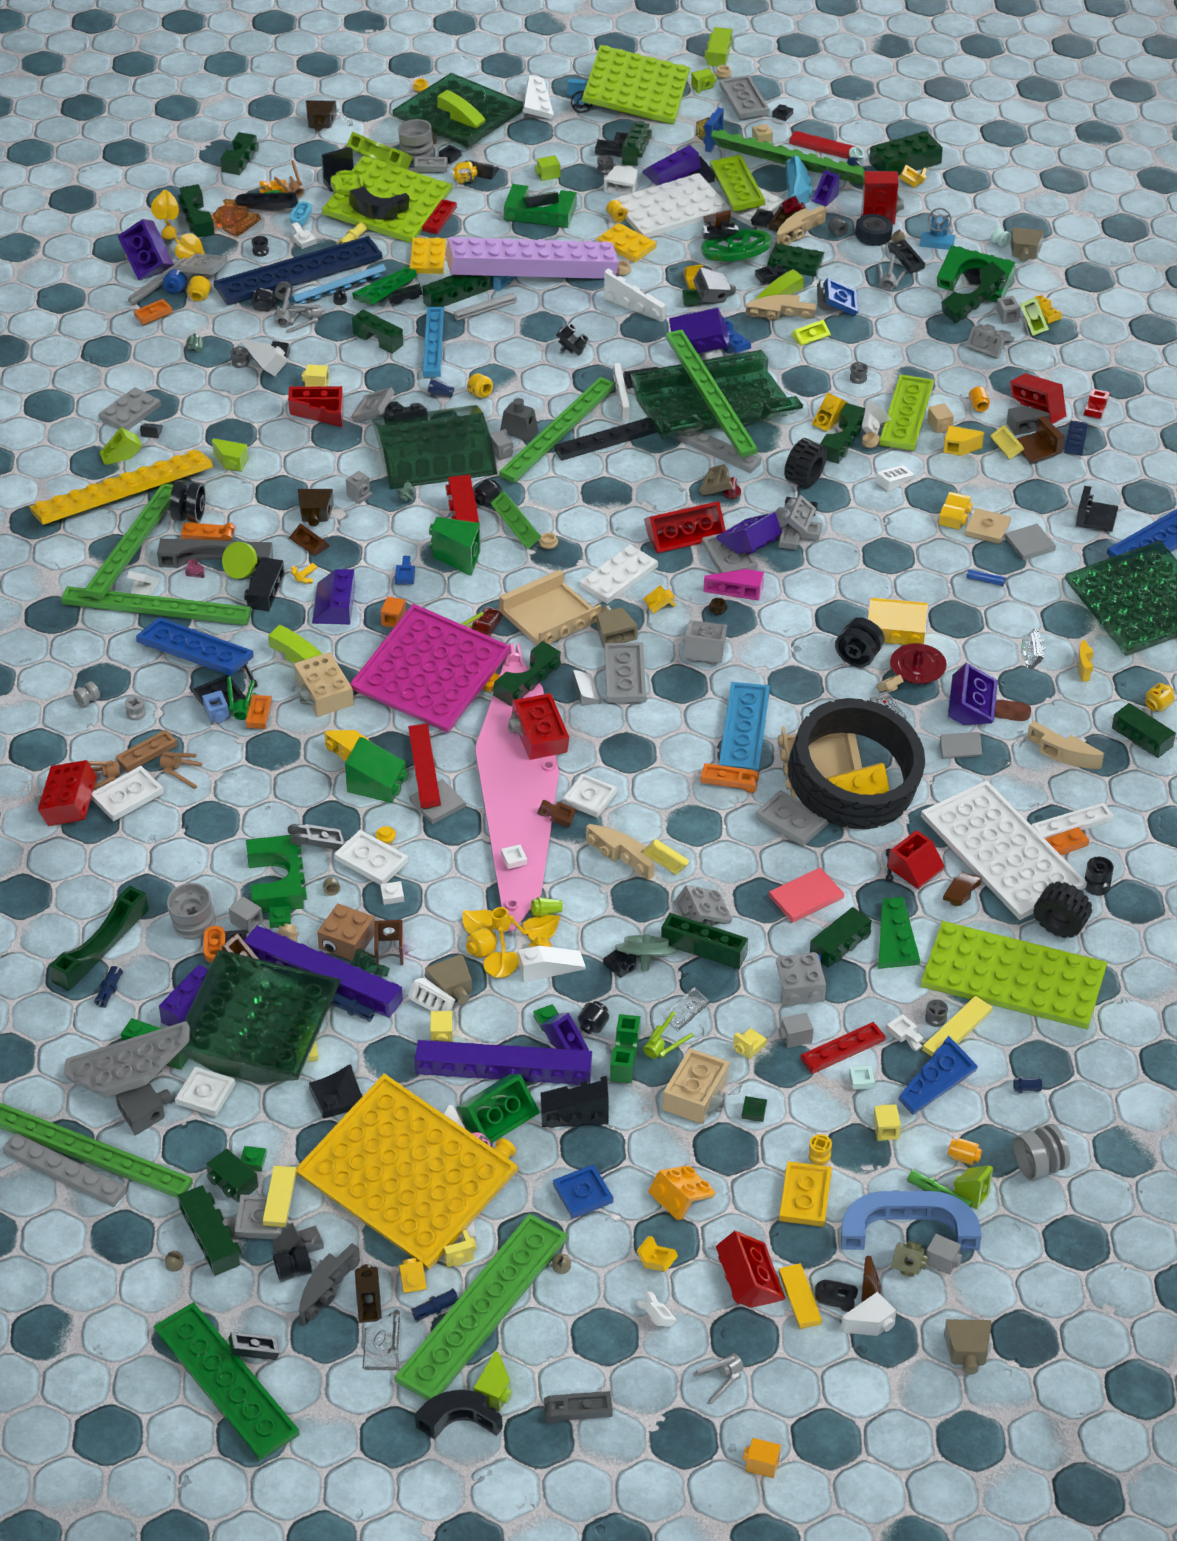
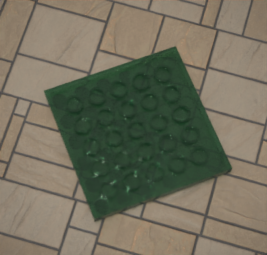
M449 73L394 108L393 116L405 121L425 120L431 124L433 133L450 141L457 142L464 147H470L521 113L524 102L454 73ZM446 90L457 94L470 103L485 118V123L475 129L451 119L450 112L437 108V96Z
M1161 540L1065 574L1067 583L1126 656L1177 638V559Z

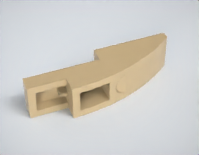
M820 206L811 211L804 208L793 214L778 229L776 243L790 244L803 238L805 231L825 223L826 208Z
M773 295L747 303L745 315L764 317L769 320H779L780 314L800 316L808 319L814 318L816 304L799 302V295Z
M1035 721L1029 724L1027 739L1040 746L1039 753L1072 766L1088 769L1102 768L1103 752L1073 735L1066 739Z
M593 824L586 826L587 842L601 851L605 857H608L613 862L621 858L625 864L631 866L637 874L642 875L647 880L654 877L655 862L643 854L646 848L643 844L611 828Z

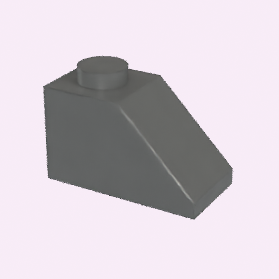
M1020 406L1008 409L1006 423L1013 434L1017 436L1037 431L1038 418L1045 416L1049 420L1050 415L1047 412L1028 406Z

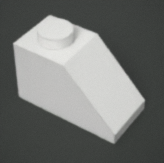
M876 1292L842 1316L841 1330L844 1333L878 1336L882 1332H888L895 1325L896 1309Z

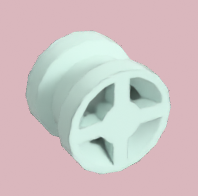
M997 227L991 234L990 241L994 244L998 243L1000 247L1005 248L1011 240V233L1004 232L1002 228Z

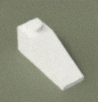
M246 339L241 340V343L261 367L274 376L288 362L284 356L285 352L278 346L275 348L266 343Z
M545 946L518 950V967L524 982L586 969L580 951Z

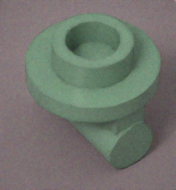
M196 333L190 335L186 341L187 348L201 353L203 351L202 337H198Z
M406 482L403 489L398 488L397 492L400 499L405 502L414 499L411 495L415 493V490L410 482Z

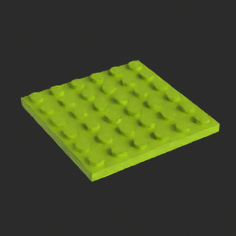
M600 45L582 102L674 125L690 67L659 60L654 57L643 56L638 53L627 52L623 49L611 48L607 45Z
M363 156L352 169L356 175L362 176L363 187L372 195L380 198H390L407 193L409 195V210L398 213L395 219H372L359 214L350 206L349 195L335 192L322 208V214L354 225L362 222L369 230L412 243L413 238H417L422 232V226L440 201L446 199L452 191L453 184Z

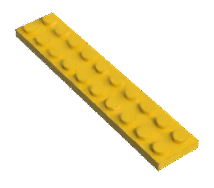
M190 450L187 454L175 455L169 460L157 461L154 465L139 467L136 471L124 472L115 478H106L101 483H92L87 485L86 488L74 489L68 494L56 495L50 500L38 501L35 505L29 507L31 513L44 525L212 468V461L201 451Z

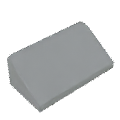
M572 670V680L581 706L601 703L592 675Z
M979 732L942 734L940 736L939 745L943 759L982 756Z

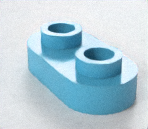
M299 202L290 214V223L298 222L303 226L312 213L311 204Z

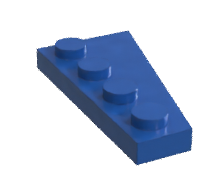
M948 1036L941 1047L933 1054L932 1058L923 1066L919 1074L914 1077L900 1094L898 1100L914 1115L977 1071L978 1066Z

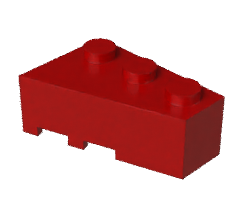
M1027 373L1010 381L1012 397L1024 406L1049 413V421L1052 424L1067 417L1063 384Z
M289 386L288 403L291 415L342 427L344 406L342 386Z
M470 474L448 477V484L445 485V490L448 496L449 511L452 512L451 519L479 523Z

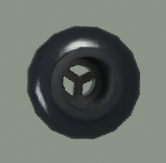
M259 287L256 291H253L251 304L257 310L269 312L272 307H275L277 297H274L272 290Z
M485 479L474 490L475 500L480 505L491 506L490 503L501 493L502 488L495 480Z
M598 1001L586 1003L577 1017L581 1025L580 1029L587 1034L601 1032L609 1020L608 1008Z

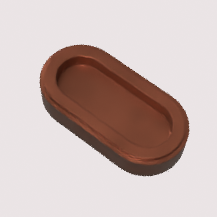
M997 700L994 716L1002 719L1026 721L1031 716V707L1022 702Z

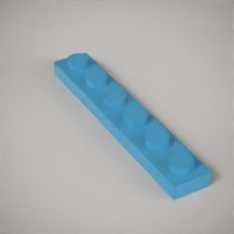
M384 264L293 295L289 298V302L293 305L307 303L306 300L312 298V301L317 300L324 293L331 295L337 292L336 289L341 287L345 290L352 287L351 284L357 282L359 285L367 282V278H379L386 268Z
M427 307L423 377H441L444 307Z

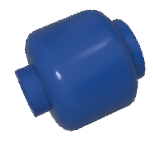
M178 269L170 270L163 278V288L170 294L180 293L187 284L186 275Z

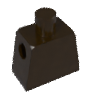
M306 100L308 127L314 128L316 131H321L323 128H331L337 116L336 101Z
M298 489L301 520L308 522L313 527L318 526L319 522H327L334 505L333 489Z
M364 1264L360 1268L355 1269L359 1323L382 1321L378 1268ZM372 1295L373 1302L366 1303L364 1296Z

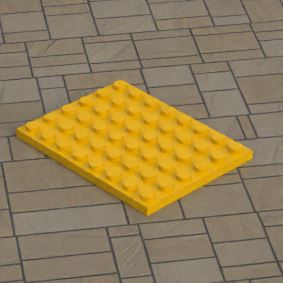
M384 1073L298 1165L296 1174L410 1257L416 1258L417 1262L422 1261L423 1266L430 1270L443 1256L444 1247L452 1245L459 1238L462 1231L467 1229L516 1174L519 1168L514 1162Z

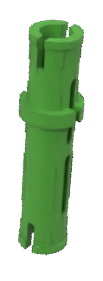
M915 1169L908 1175L907 1182L924 1191L947 1193L959 1198L970 1208L973 1205V1201L937 1183L933 1177L928 1178Z

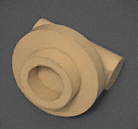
M285 923L284 927L279 926L277 934L297 942L299 932L296 931L297 927Z

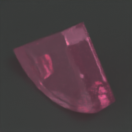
M190 559L185 571L186 576L204 578V567L197 560Z

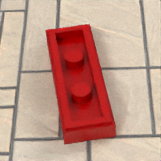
M442 199L422 226V231L438 234L456 210L457 202Z

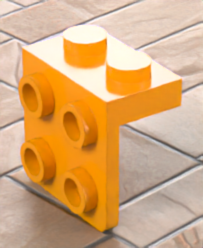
M690 1166L659 1170L648 1190V1193L676 1220L684 1218L693 1201L712 1198L716 1193L711 1188V1185L698 1176L696 1171Z

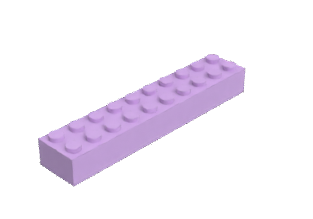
M448 237L445 251L451 275L604 279V272L607 269L612 270L613 275L616 276L619 264L612 242L607 241L582 242L574 240L549 241L541 239L515 240L508 238Z

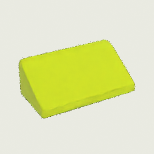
M824 320L795 329L791 333V336L800 346L831 335Z

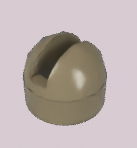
M899 229L892 234L890 239L898 243L899 240L905 239V235Z
M333 877L325 879L323 882L325 894L333 896L339 893L340 885L337 879Z
M171 1251L166 1255L165 1266L169 1271L176 1272L183 1268L184 1260L180 1252Z
M557 1254L553 1258L552 1268L558 1274H565L571 1269V1260L568 1255Z

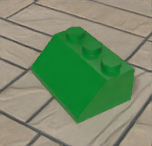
M509 1074L457 1106L466 1127L472 1133H482L488 1138L490 1143H493L540 1113L521 1074Z

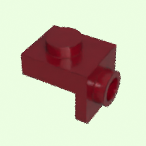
M796 195L781 203L786 214L794 210L798 212L806 208L804 202L800 203Z

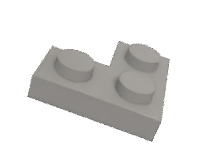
M810 522L807 532L803 535L788 523L782 529L779 548L797 550L800 538L819 541L822 523Z

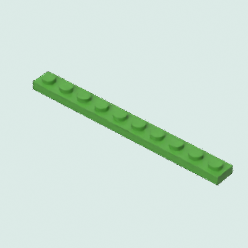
M683 330L666 333L665 339L740 458L757 454L758 448Z
M599 377L499 471L500 477L513 483L519 480L615 389V383Z
M162 484L86 586L84 589L85 596L103 599L170 507L173 485Z
M66 586L61 598L64 605L247 625L252 613L251 607L115 591H108L103 599H96L85 596V588Z
M0 1103V1128L13 1134L18 1133L36 1143L175 1198H178V1194L188 1191L193 1184V1179L189 1176Z

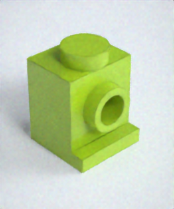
M709 68L691 72V86L697 94L703 90L713 88L714 83H716V76Z

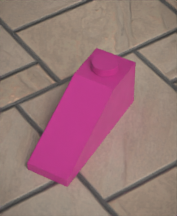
M749 569L705 575L704 592L757 601L760 600L764 586V572Z

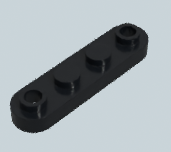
M292 192L243 193L236 196L235 203L237 208L291 209L298 204V198Z

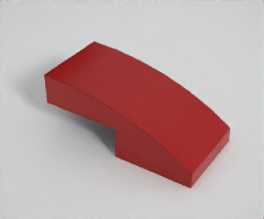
M1092 389L1084 415L1101 419L1110 392Z

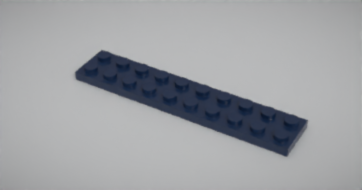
M365 236L213 282L215 289L226 305L252 298L253 291H256L259 287L275 291L276 285L281 281L289 282L291 286L298 285L299 283L383 259V256L369 236Z

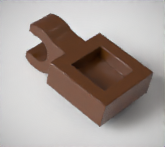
M543 800L537 814L544 817L551 816L550 821L569 828L576 809L561 802H557L554 805L547 800Z

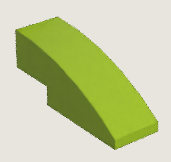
M446 90L437 96V108L450 112L451 119L475 129L485 123V118L470 103L457 94Z
M793 269L773 281L754 300L773 295L793 294L803 289L804 277Z
M278 625L268 635L269 647L284 653L285 659L290 662L297 663L322 655L310 642L284 626Z

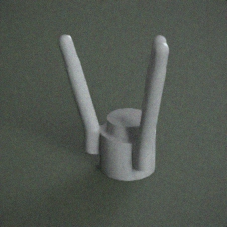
M894 254L891 256L889 270L884 276L881 264H878L879 285L885 290L897 288L898 283L906 273V270H903L896 280L895 275L892 273Z
M287 288L282 310L280 311V306H277L275 323L282 328L288 327L289 324L293 325L296 318L302 313L297 312L292 317L291 313L286 310L290 288Z
M293 304L294 307L299 308L286 309L289 312H306V317L311 319L287 329L286 332L289 333L309 324L318 323V319L322 318L321 306L318 304Z
M735 1353L721 1361L702 1367L693 1373V1376L696 1377L719 1368L720 1373L724 1377H730L709 1400L711 1404L734 1381L741 1378L739 1372L743 1370V1363Z

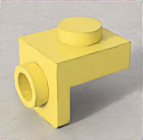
M467 1230L462 1231V1242L444 1247V1258L447 1268L460 1266L474 1260L473 1251L477 1250L474 1237H469Z

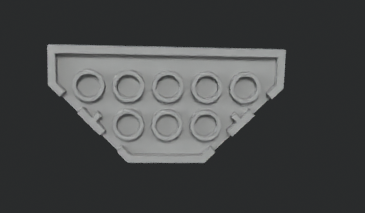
M185 1021L66 1058L64 1075L69 1081L104 1098L147 1085L189 1043L190 1026Z

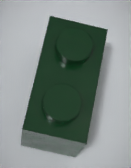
M227 1148L206 1164L208 1180L213 1185H218L228 1198H233L237 1203L240 1201V1195H249L258 1188L257 1173Z

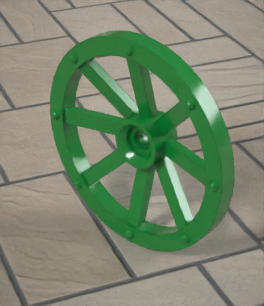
M744 229L738 230V233L728 237L707 239L701 245L702 255L709 260L737 261L764 253L771 247L772 241L771 236L767 232ZM743 237L741 242H733L732 238ZM750 237L758 238L753 242L747 244ZM726 240L728 247L717 243ZM710 247H712V248H715V249H718V250H708V249H709Z

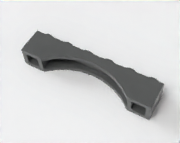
M160 538L157 551L159 567L179 568L195 561L222 560L226 547L237 541ZM239 541L250 544L254 548L258 559L257 564H259L261 557L273 559L272 542Z

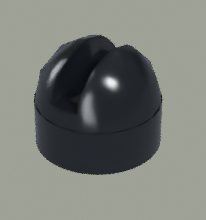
M338 290V292L334 293V304L344 305L347 302V296L344 291Z

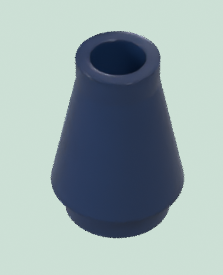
M431 379L427 392L433 396L452 397L455 387L438 379Z

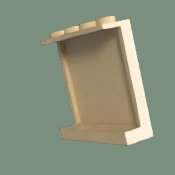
M560 569L499 596V612L536 645L542 641L550 644L597 622V614L601 613L602 606L600 604L591 607L564 583L565 573Z
M782 726L781 735H778V745L782 747L780 751L781 761H785L783 763L784 775L788 776V760L797 734L786 735L785 726ZM853 733L829 734L818 738L808 746L815 767L825 778L862 768L856 735ZM786 777L787 790L790 789L792 797H797L789 778Z

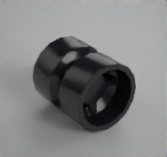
M1098 856L1091 858L1087 862L1084 879L1087 885L1084 889L1088 893L1101 896L1110 891L1114 865L1109 859Z
M305 1244L292 1247L290 1252L285 1249L273 1252L274 1265L280 1282L293 1279L294 1274L300 1277L312 1273L311 1262Z

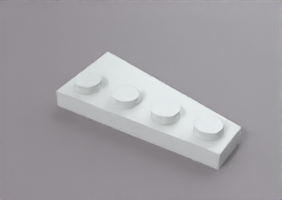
M529 76L522 112L552 119L554 114L544 79L538 76Z
M607 269L604 272V300L660 322L666 319V305L650 294H643L640 288L635 285L632 287L625 282L626 279L623 277H616L613 275L612 270Z

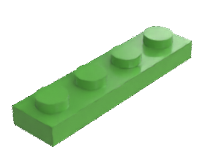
M502 491L490 503L526 548L530 549L542 537L505 491Z

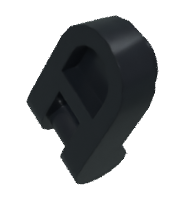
M821 1280L816 1284L815 1298L818 1302L839 1307L845 1312H849L854 1308L855 1302L853 1300L858 1294L857 1287L832 1280Z

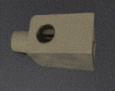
M1012 227L1010 241L1012 256L1019 258L1021 261L1036 259L1042 247L1044 230Z
M604 606L601 608V613L597 614V630L603 648L604 643H626L637 640L638 625L623 608L612 610L610 606Z
M462 954L425 968V978L456 999L460 1005L469 1001L470 997L468 994L472 992V979Z
M946 1319L944 1336L951 1362L954 1365H963L964 1373L975 1374L978 1372V1365L986 1364L991 1320Z

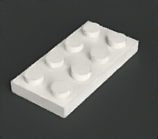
M630 544L580 581V587L608 604L656 569L658 561Z

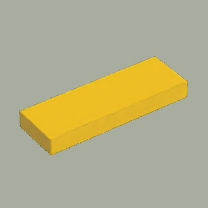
M801 1263L779 1268L778 1273L798 1328L804 1329L822 1325L821 1315Z

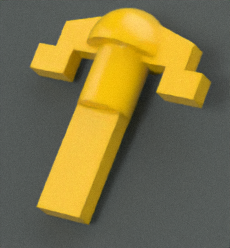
M311 563L301 572L293 566L291 567V574L297 582L312 584L314 580L310 577L308 579L305 577L316 570L318 566Z

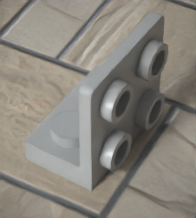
M979 324V326H972L966 346L999 358L1004 342L1014 341L1015 337L1010 336L1011 333L1008 331L995 330V327L992 325Z
M799 495L795 499L791 498L783 508L779 507L775 513L780 528L789 523L803 535L807 532L816 508L803 496Z
M685 885L673 901L679 916L701 923L704 919L729 924L732 922L729 910L726 908L721 894L716 890Z

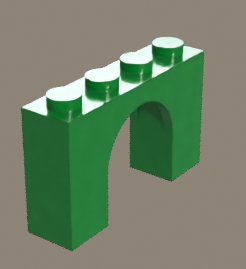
M512 184L503 206L504 220L569 228L577 206V192L560 190L559 203L545 207L526 208L522 197L529 196V186Z
M951 245L937 275V287L954 291L962 273L972 268L983 269L993 261L1006 273L1007 279L1006 285L1002 289L997 290L988 299V301L997 303V298L1005 297L1016 272L1015 262Z
M292 835L246 840L249 869L277 866L289 872L279 881L251 885L252 902L262 908V913H269L270 907L291 906V910L304 909L303 900H307L306 887H301V885L305 884L304 872L299 871L303 869L302 857H298L301 854V845L291 843L290 836Z

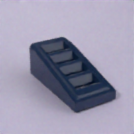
M1070 421L1064 453L1082 456L1088 426L1086 422Z

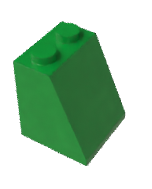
M436 517L434 524H431L429 528V535H432L430 549L433 550V557L472 576L481 552L480 523Z
M359 737L345 763L347 792L392 803L395 797L399 796L401 785L408 778V771L406 770V762L363 737Z

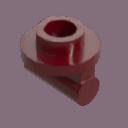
M731 477L733 487L724 490L723 495L729 499H735L741 495V488L736 485L737 479Z

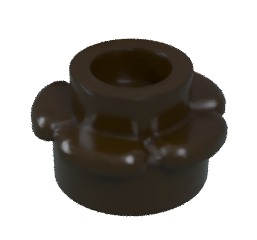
M719 597L712 599L709 604V610L716 615L723 614L728 608L726 601Z

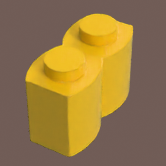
M949 492L940 512L939 525L958 530L962 528V525H966L968 520L967 514H971L973 509L971 497Z

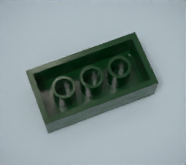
M922 131L870 146L869 163L876 171H895L900 176L905 165L917 171L924 167L928 168L941 164L943 147L928 131Z

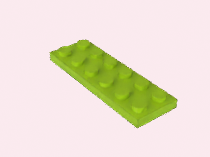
M741 154L710 161V167L715 172V177L733 212L765 205V198Z
M899 375L888 411L891 420L886 421L884 424L879 445L915 451L933 390V379Z

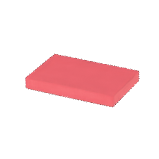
M820 867L769 891V897L793 923L843 899L844 892Z

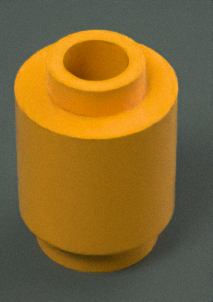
M981 386L972 388L969 392V398L973 408L978 412L986 411L989 408L990 400L985 388Z
M952 1138L947 1156L952 1157L953 1160L973 1166L975 1162L979 1163L982 1149H979V1144L961 1138Z

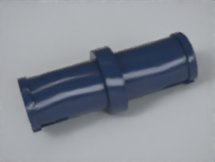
M117 966L110 967L105 980L100 984L101 989L94 1003L98 1005L102 1000L99 1006L101 1008L107 1007L111 995L117 990V983L123 974L121 968L115 973L118 968Z
M336 993L332 998V1006L347 1011V1014L350 1016L356 1015L368 1022L372 1021L374 1017L372 1013H375V1009L360 1004L357 999L351 1000L339 993Z
M452 1288L437 1297H429V1301L411 1308L415 1321L419 1322L434 1313L436 1315L440 1314L442 1309L457 1302L459 1299L457 1298L458 1295Z

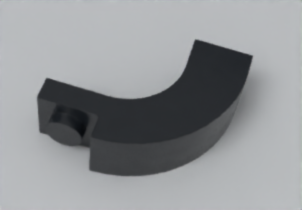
M365 187L350 190L349 204L356 212L372 219L389 220L397 218L398 213L409 210V195L404 193L390 198H380L372 195Z
M452 1390L438 1394L424 1403L415 1413L416 1428L433 1439H436L446 1426L461 1420L472 1421L496 1436L503 1429L502 1415L496 1409L489 1408L488 1397L470 1390Z

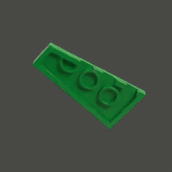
M405 267L352 292L353 299L373 305L417 277L416 270Z
M904 898L883 899L878 969L920 965V957Z

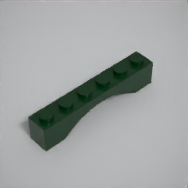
M129 885L116 898L111 911L99 929L85 943L73 950L62 952L49 965L52 983L70 991L149 911L146 893Z

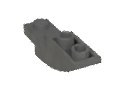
M351 1243L337 1258L329 1253L314 1270L300 1300L299 1316L301 1325L305 1326L310 1320H314L321 1309L333 1302L336 1296L335 1285L340 1284L344 1276L359 1265V1247Z

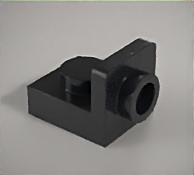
M614 950L603 958V965L621 978L635 969L636 954L627 955L624 952Z

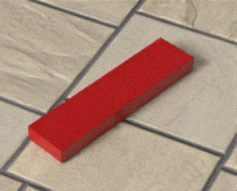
M795 131L789 139V144L845 159L850 158L849 150L855 147L800 131Z
M872 1022L801 1054L800 1060L810 1073L814 1074L884 1042L886 1036L875 1022Z

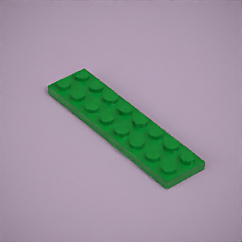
M194 1302L154 1325L156 1334L259 1461L300 1435L296 1425L240 1357L231 1355L229 1344Z

